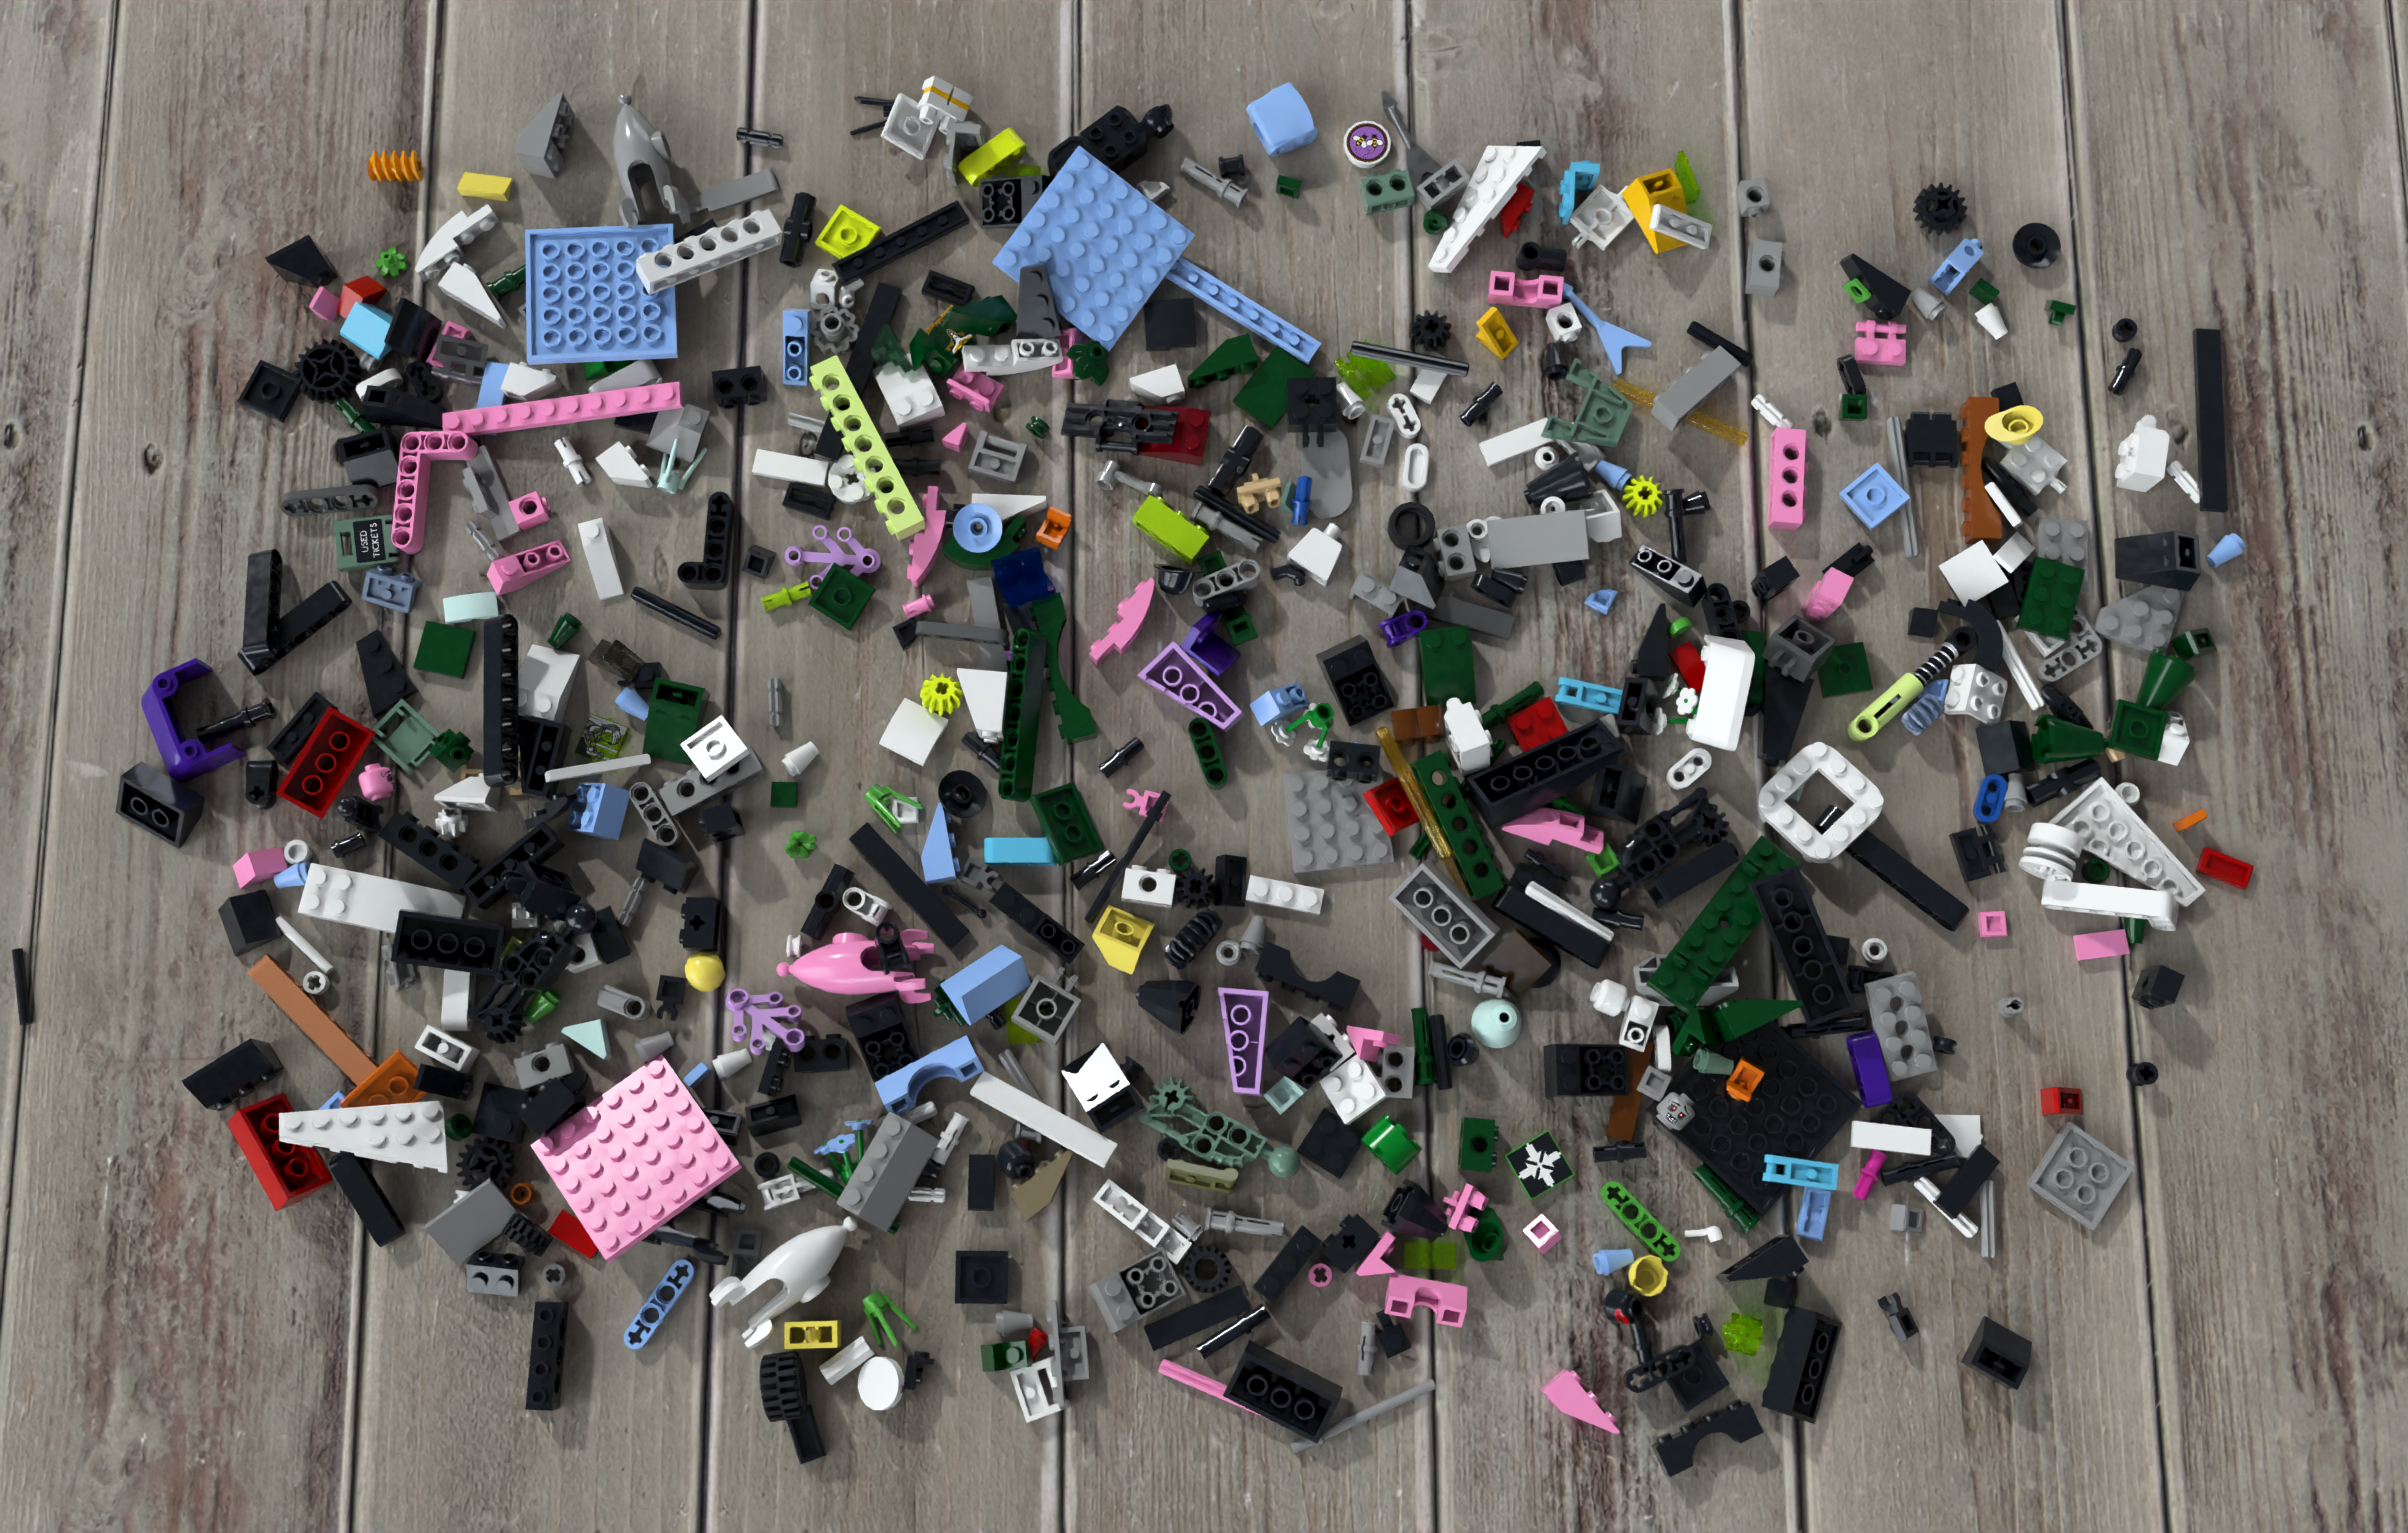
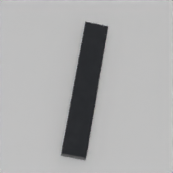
M957 200L832 263V269L843 287L969 224L970 219Z
M868 822L849 838L854 846L951 949L970 932Z

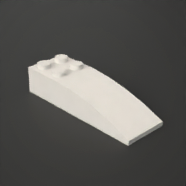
M311 863L298 913L309 917L395 934L400 909L463 917L468 897L402 881Z

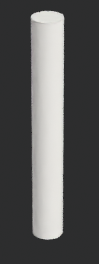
M281 916L275 919L280 930L326 975L334 969Z

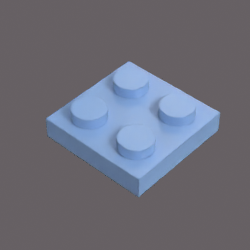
M1878 462L1839 493V497L1871 531L1910 500L1909 495Z

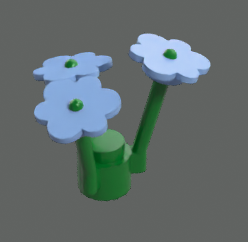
M857 1119L845 1122L846 1126H852V1130H857L859 1163L864 1156L863 1130L867 1129V1124H873L872 1119ZM854 1134L838 1135L836 1138L824 1142L822 1146L813 1151L814 1154L821 1152L822 1156L828 1155L837 1171L839 1179H843L845 1186L858 1166L857 1161H851L848 1154L851 1146L856 1144ZM835 1151L843 1155L845 1163L842 1164V1168L833 1154Z

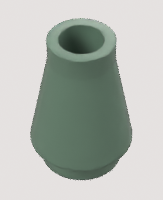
M1707 1048L1703 1050L1698 1049L1693 1059V1067L1699 1073L1730 1075L1734 1068V1061Z

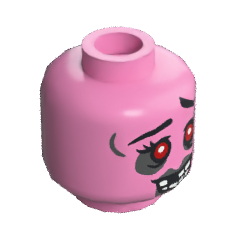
M380 763L366 766L365 772L361 773L358 777L364 797L371 799L372 802L391 798V793L396 790L390 768L381 767Z

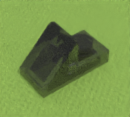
M602 639L588 657L592 664L629 682L633 680L645 664L640 657L617 639L613 643Z

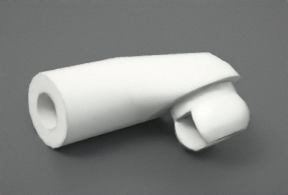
M861 279L840 288L839 303L842 308L850 309L854 306L855 291L864 285Z

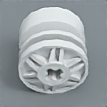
M2048 823L2032 824L2027 842L2033 847L2024 848V857L2020 858L2019 867L2045 880L2071 882L2073 878L2072 871L2076 870L2077 867L2072 859L2080 857L2085 839L2081 835L2061 826Z

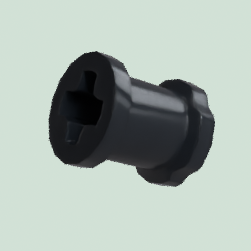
M1242 154L1232 158L1218 157L1221 178L1232 174L1245 175Z
M2150 1062L2137 1063L2127 1069L2126 1078L2134 1086L2151 1085L2158 1078V1070ZM2139 1071H2141V1073H2144L2145 1077L2143 1075H2140Z

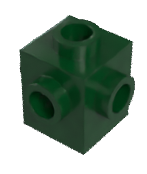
M450 728L446 732L441 733L436 738L435 744L428 750L453 773L461 765L466 764L474 752L468 745L471 740L461 731L456 734Z

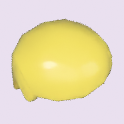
M699 951L691 955L685 965V975L688 982L700 992L715 990L720 987L725 978L722 961L711 951Z
M1653 1255L1638 1258L1630 1266L1628 1272L1629 1281L1639 1295L1652 1297L1660 1294L1666 1287L1668 1271L1663 1266L1661 1258Z

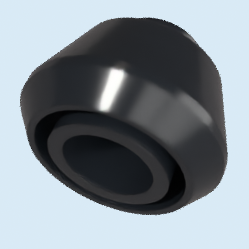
M1464 1032L1452 1037L1446 1048L1448 1061L1456 1067L1472 1065L1478 1059L1480 1052L1479 1046L1473 1037Z

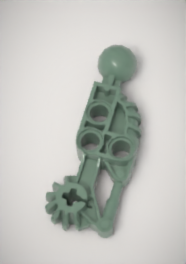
M1170 1076V1085H1167L1164 1078L1160 1079L1164 1088L1161 1089L1154 1085L1153 1089L1160 1092L1159 1096H1150L1151 1107L1148 1108L1147 1112L1140 1114L1139 1120L1142 1124L1148 1125L1162 1134L1165 1133L1177 1140L1185 1149L1210 1163L1212 1161L1216 1162L1219 1167L1225 1165L1229 1166V1168L1239 1167L1243 1169L1244 1165L1249 1161L1252 1163L1259 1156L1268 1161V1167L1276 1177L1282 1179L1290 1178L1299 1170L1300 1157L1292 1147L1279 1146L1274 1148L1266 1143L1267 1138L1221 1112H1212L1207 1115L1194 1107L1196 1097L1194 1095H1185L1186 1092L1192 1089L1191 1085L1183 1089L1181 1088L1185 1082L1183 1078L1179 1080L1177 1085H1175V1076ZM1174 1090L1177 1091L1176 1096L1179 1098V1101L1177 1103L1172 1102L1168 1106L1167 1111L1164 1112L1169 1100L1166 1094L1168 1092L1172 1094ZM1214 1116H1220L1224 1120V1127L1219 1131H1215L1210 1127V1120ZM1155 1117H1181L1197 1126L1199 1130L1182 1135ZM1236 1129H1243L1246 1132L1247 1138L1245 1142L1237 1144L1233 1141L1232 1134ZM1206 1138L1211 1142L1212 1147L1208 1153L1203 1154L1198 1151L1197 1143L1199 1140Z

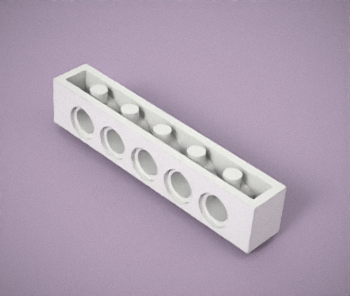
M769 209L755 211L746 218L734 219L727 225L719 228L713 227L707 230L706 233L698 236H689L684 241L677 244H668L659 251L644 253L636 259V272L647 292L651 295L781 245L782 231ZM726 240H733L734 242H733V243H730V242H727ZM705 248H710V249H712L713 251H706V250H704V249H705ZM682 257H690L691 259L686 260ZM660 265H666L668 268H662Z

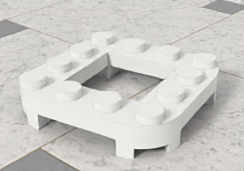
M1816 742L1798 752L1763 786L1758 797L1757 808L1763 823L1768 822L1803 855L1802 859L1809 863H1832L1871 824L1875 823L1882 810L1884 799L1879 789L1838 751L1822 742ZM1818 772L1824 775L1854 803L1823 835L1816 831L1786 803L1806 781Z

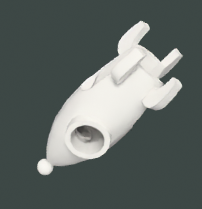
M848 1216L844 1219L841 1226L821 1227L797 1235L768 1255L742 1281L734 1276L727 1277L713 1289L709 1296L712 1299V1304L718 1309L728 1301L734 1306L769 1279L777 1278L783 1281V1288L780 1293L747 1321L750 1328L742 1334V1337L749 1349L760 1345L772 1335L774 1325L771 1319L785 1312L798 1301L806 1303L812 1300L829 1285L831 1279L827 1274L840 1255L845 1243L846 1233L856 1230L858 1220L853 1216Z

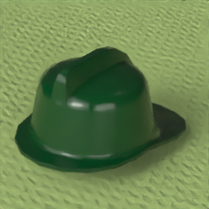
M1487 1205L1484 1211L1474 1207L1470 1211L1469 1216L1479 1220L1478 1227L1475 1233L1463 1231L1472 1258L1478 1262L1503 1261L1509 1241L1496 1212Z

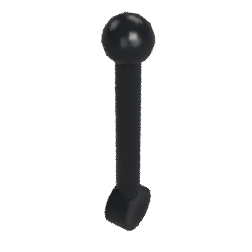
M949 885L942 887L944 895L952 896L976 912L979 918L986 917L987 912L985 909L977 908L953 892Z

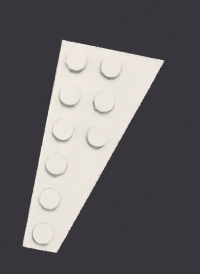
M1487 146L1428 265L1433 272L1451 273L1469 251L1468 245L1475 236L1480 237L1485 231L1483 226L1490 218L1494 219L1517 191V183L1523 176H1529L1533 171L1531 166L1538 157L1542 159L1547 152L1543 147Z
M2099 777L2048 822V824L2061 826L2081 835L2085 839L2083 850L2097 858L2103 859L2109 865L2155 891L2174 894L2178 904L2183 907L2190 905L2206 891L2103 777Z
M443 1100L279 1113V1138L281 1142L307 1147L320 1146L330 1148V1151L352 1152L354 1156L390 1163L404 1162L414 1164V1167L424 1169L425 1166L438 1169V1172L447 1173Z

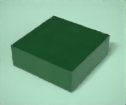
M1279 175L1276 183V193L1297 199L1301 192L1302 181Z
M1981 278L1969 291L1970 295L1985 306L1993 302L2000 293L1999 290Z
M772 782L771 807L797 808L798 783Z

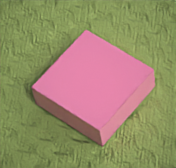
M2005 911L1978 913L1980 938L2008 936Z

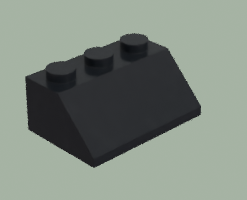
M141 761L120 776L115 813L179 849L183 846L201 818L205 797Z
M250 1038L182 1080V1083L206 1109L221 1111L231 1106L232 1100L238 1096L244 1097L255 1090L254 1086L262 1081L266 1083L278 1076L277 1072L282 1070L283 1066L269 1042Z

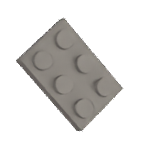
M2038 518L2035 521L2036 557L2085 569L2079 594H2086L2088 592L2087 521Z

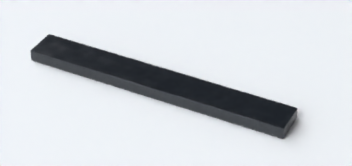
M881 282L877 285L845 369L861 401L902 295L901 288ZM841 405L838 409L844 411L850 406ZM829 411L816 445L814 456L838 463L844 448L841 440L844 436L841 430L838 432L835 430L830 419L833 415Z
M2196 328L2193 331L2200 511L2225 513L2228 510L2220 330Z

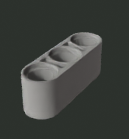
M1247 559L1198 579L1192 588L1195 604L1202 607L1204 599L1211 597L1214 599L1215 596L1233 594L1237 591L1245 592L1256 587L1260 581L1259 564L1254 560ZM1246 571H1252L1255 573V575L1252 577H1246L1243 575V573ZM1224 580H1229L1232 582V585L1224 587L1220 583ZM1200 590H1208L1210 592L1207 596L1198 595Z
M635 783L629 791V796L656 841L669 850L678 848L683 840L682 833L659 796L647 783ZM642 790H648V797L643 801H639L638 794ZM660 810L661 818L658 821L652 822V813ZM669 831H674L673 840L671 842H664V835Z

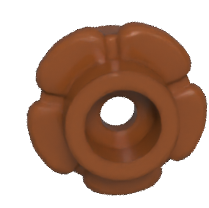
M530 1182L516 1183L510 1193L512 1202L516 1203L519 1207H527L536 1198L535 1187ZM522 1192L526 1193L524 1197L521 1196Z

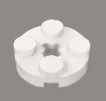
M845 454L839 459L838 463L832 465L829 471V487L834 496L845 504L852 505L861 501L865 502L874 493H868L863 482L866 479L863 472L858 473L852 459L855 458L854 455ZM872 467L870 471L876 473L875 468ZM856 474L859 482H853L852 485H849L848 476Z

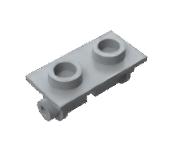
M387 937L384 942L385 946H381L383 960L388 961L390 970H387L389 985H394L395 992L399 990L401 984H404V988L415 986L414 981H416L413 965L391 961L394 942L390 943V938Z

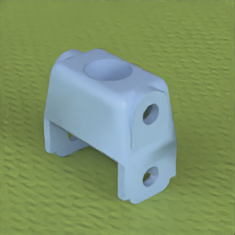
M1288 82L1271 90L1263 97L1253 101L1246 108L1253 129L1265 151L1271 157H1277L1284 153L1298 150L1312 143L1318 136V129L1313 124L1310 111L1292 83Z

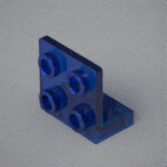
M1038 547L991 560L996 587L1009 607H1020L1027 602L1036 599H1046L1056 593L1055 586L1044 572L1041 553Z

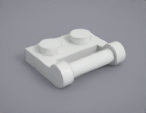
M1055 1356L1035 1362L1031 1367L1019 1368L1010 1372L1026 1423L1061 1411L1059 1403L1049 1406L1038 1370L1045 1368L1053 1391V1387H1057V1377H1052L1051 1361L1055 1360ZM1065 1396L1066 1408L1071 1407L1070 1400L1066 1399Z

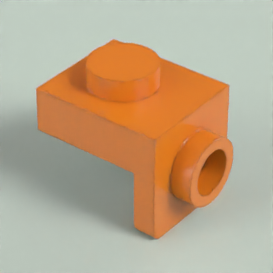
M1050 506L1047 518L1037 532L1035 541L1058 550L1069 532L1072 515Z
M1742 1057L1726 1082V1090H1728L1729 1095L1736 1100L1741 1101L1743 1099L1749 1102L1752 1092L1765 1074V1069Z

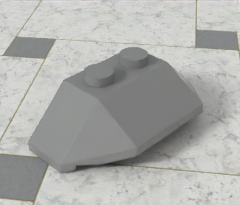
M1653 954L1639 965L1637 964L1633 967L1636 990L1650 1001L1659 1003V1006L1675 1005L1647 986L1646 983L1668 954ZM1726 965L1696 1006H1710L1738 990L1739 984L1734 966Z

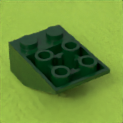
M656 677L649 703L642 754L691 766L692 760L680 744L701 730L710 698L709 692L702 687Z

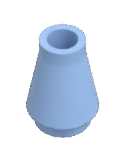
M1603 459L1595 468V472L1615 491L1618 489L1622 492L1624 487L1629 485V481L1633 477L1628 469L1606 462Z
M2235 533L2225 535L2212 552L2206 556V559L2211 566L2216 568L2220 564L2242 554V550L2246 547L2245 543Z
M626 687L615 700V703L619 706L618 709L645 722L648 717L649 706L634 689L631 690Z
M299 861L281 873L275 874L274 883L276 887L281 889L284 887L304 886L311 863Z
M1630 1248L1599 1250L1598 1253L1593 1255V1262L1598 1274L1604 1273L1609 1275L1627 1265L1633 1264L1634 1256Z

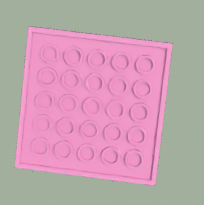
M662 1054L551 1130L546 1138L541 1137L530 1145L608 1263L614 1261L742 1168Z

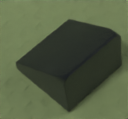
M758 545L749 547L742 571L766 579L776 553Z
M1919 607L1911 609L1909 611L1907 635L1933 638L1938 610Z
M1769 1279L1767 1281L1764 1304L1788 1309L1793 1283Z

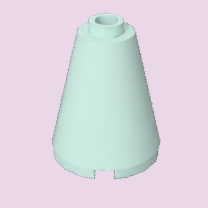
M1486 999L1473 1012L1471 1020L1472 1032L1477 1040L1487 1047L1503 1048L1509 1046L1518 1038L1522 1029L1520 1012L1513 1003L1506 999Z

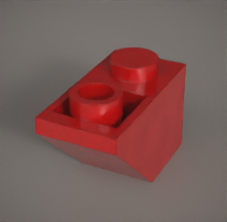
M1521 182L1517 183V191L1497 214L1502 234L1505 238H1508L1511 232H1517L1523 222L1520 218L1524 213L1528 214L1535 204V201L1532 200L1535 191Z

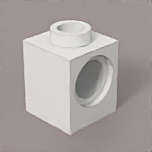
M1568 302L1548 310L1545 319L1555 342H1564L1566 344L1576 340L1582 326L1572 303ZM1559 322L1568 323L1570 328H1562Z

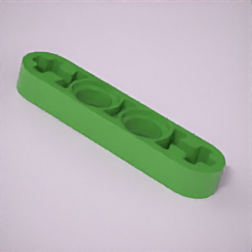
M1613 1181L1607 1182L1602 1186L1600 1195L1603 1202L1657 1257L1666 1262L1674 1261L1679 1257L1681 1249L1678 1242L1620 1183ZM1608 1187L1611 1189L1617 1188L1616 1194L1621 1200L1625 1196L1628 1198L1627 1201L1620 1205L1619 1209L1616 1208L1619 1202L1615 1198L1608 1199ZM1630 1204L1634 1205L1638 1210V1215L1633 1220L1626 1218L1624 1214L1625 1207ZM1648 1223L1653 1224L1656 1228V1235L1651 1239L1646 1238L1642 1231L1644 1225ZM1662 1234L1665 1238L1661 1239V1241L1665 1245H1673L1671 1249L1673 1252L1672 1256H1664L1662 1254L1664 1248L1660 1244H1656L1655 1247L1652 1244L1659 1240Z

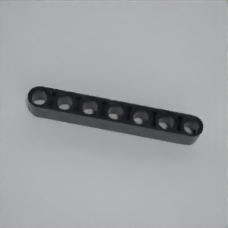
M511 614L491 617L484 623L483 777L486 785L491 788L513 785L518 780V622Z
M1829 805L1814 826L1821 834H1824L1845 812L1834 805ZM1867 829L1844 850L1949 931L1955 932L1970 912L1965 904Z

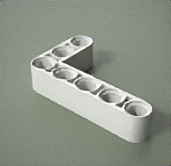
M2044 880L2041 906L2044 908L2148 919L2154 929L2176 931L2179 904L2175 895L2169 892Z

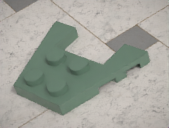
M1574 358L1566 380L1588 389V392L1574 424L1550 414L1541 437L1616 447L1634 404L1611 385L1609 387L1598 379L1599 375L1592 370L1589 372L1582 366L1583 362Z

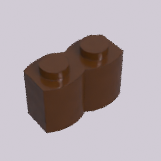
M1441 705L1391 711L1394 743L1400 744L1401 747L1414 746L1416 741L1434 744L1440 742V738L1445 736Z

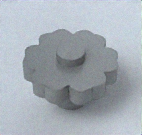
M835 306L822 309L820 317L813 318L810 327V333L814 337L813 342L816 348L820 349L824 354L832 351L837 356L849 353L850 345H855L860 333V329L856 325L855 315L846 308L840 311Z

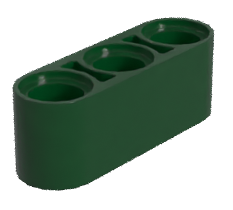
M1201 717L1195 718L1189 723L1188 727L1191 745L1207 787L1212 790H1220L1227 782L1228 775L1209 722ZM1196 726H1203L1206 729V733L1202 736H1196L1192 730ZM1204 749H1211L1215 755L1211 759H1204L1201 756V752ZM1213 772H1219L1222 774L1223 779L1216 783L1210 780L1209 775Z

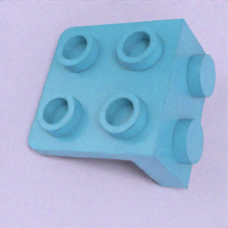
M1589 160L1571 162L1568 171L1564 170L1563 180L1560 181L1559 195H1563L1558 210V217H1562V225L1568 224L1573 212L1575 191L1592 192L1600 173V164Z

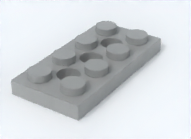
M1910 971L1864 984L1874 1032L1879 1042L1889 1083L1937 1070L1916 972ZM1899 996L1901 999L1900 1006L1896 1009H1891V999ZM1904 1020L1906 1022V1029L1902 1033H1896V1024ZM1910 1045V1055L1902 1057L1900 1054L1902 1047Z

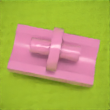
M1467 1183L1463 1193L1455 1190L1451 1199L1444 1196L1442 1201L1449 1204L1445 1214L1452 1217L1448 1227L1458 1232L1463 1230L1475 1233L1479 1220L1470 1217L1469 1213L1472 1206L1484 1211L1489 1198L1480 1193L1479 1189Z

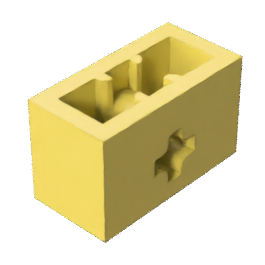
M841 1320L784 1322V1349L841 1347Z

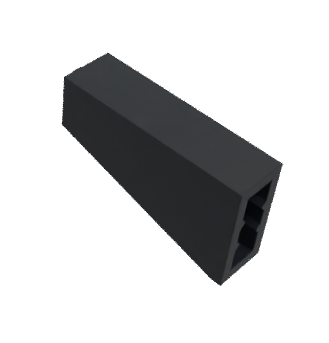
M1766 663L1763 668V700L1758 714L1757 758L1764 760L1763 763L1765 765L1776 768L1778 766L1781 767L1787 762L1814 679L1808 678L1805 682L1793 678L1790 674L1786 677L1781 674L1782 669L1780 667L1772 668Z
M1725 839L1655 879L1645 889L1657 909L1737 863L1739 861L1737 857L1739 856L1738 851L1732 843H1728Z

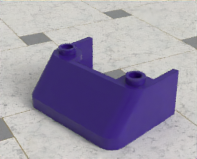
M197 658L158 674L141 698L142 709L166 770L172 779L179 782H187L247 755L243 749L231 743L207 752L206 747L200 741L194 739L185 740L169 698L178 692L179 686L213 672L211 666Z

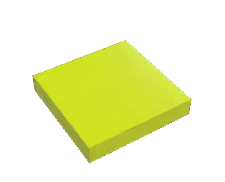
M841 204L815 241V245L840 260L874 243L882 229Z

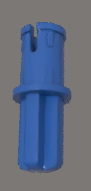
M1299 476L1297 480L1296 495L1292 499L1294 510L1291 523L1294 525H1298L1299 515H1301L1300 526L1307 525L1309 505L1312 504V500H1310L1312 478L1308 476Z

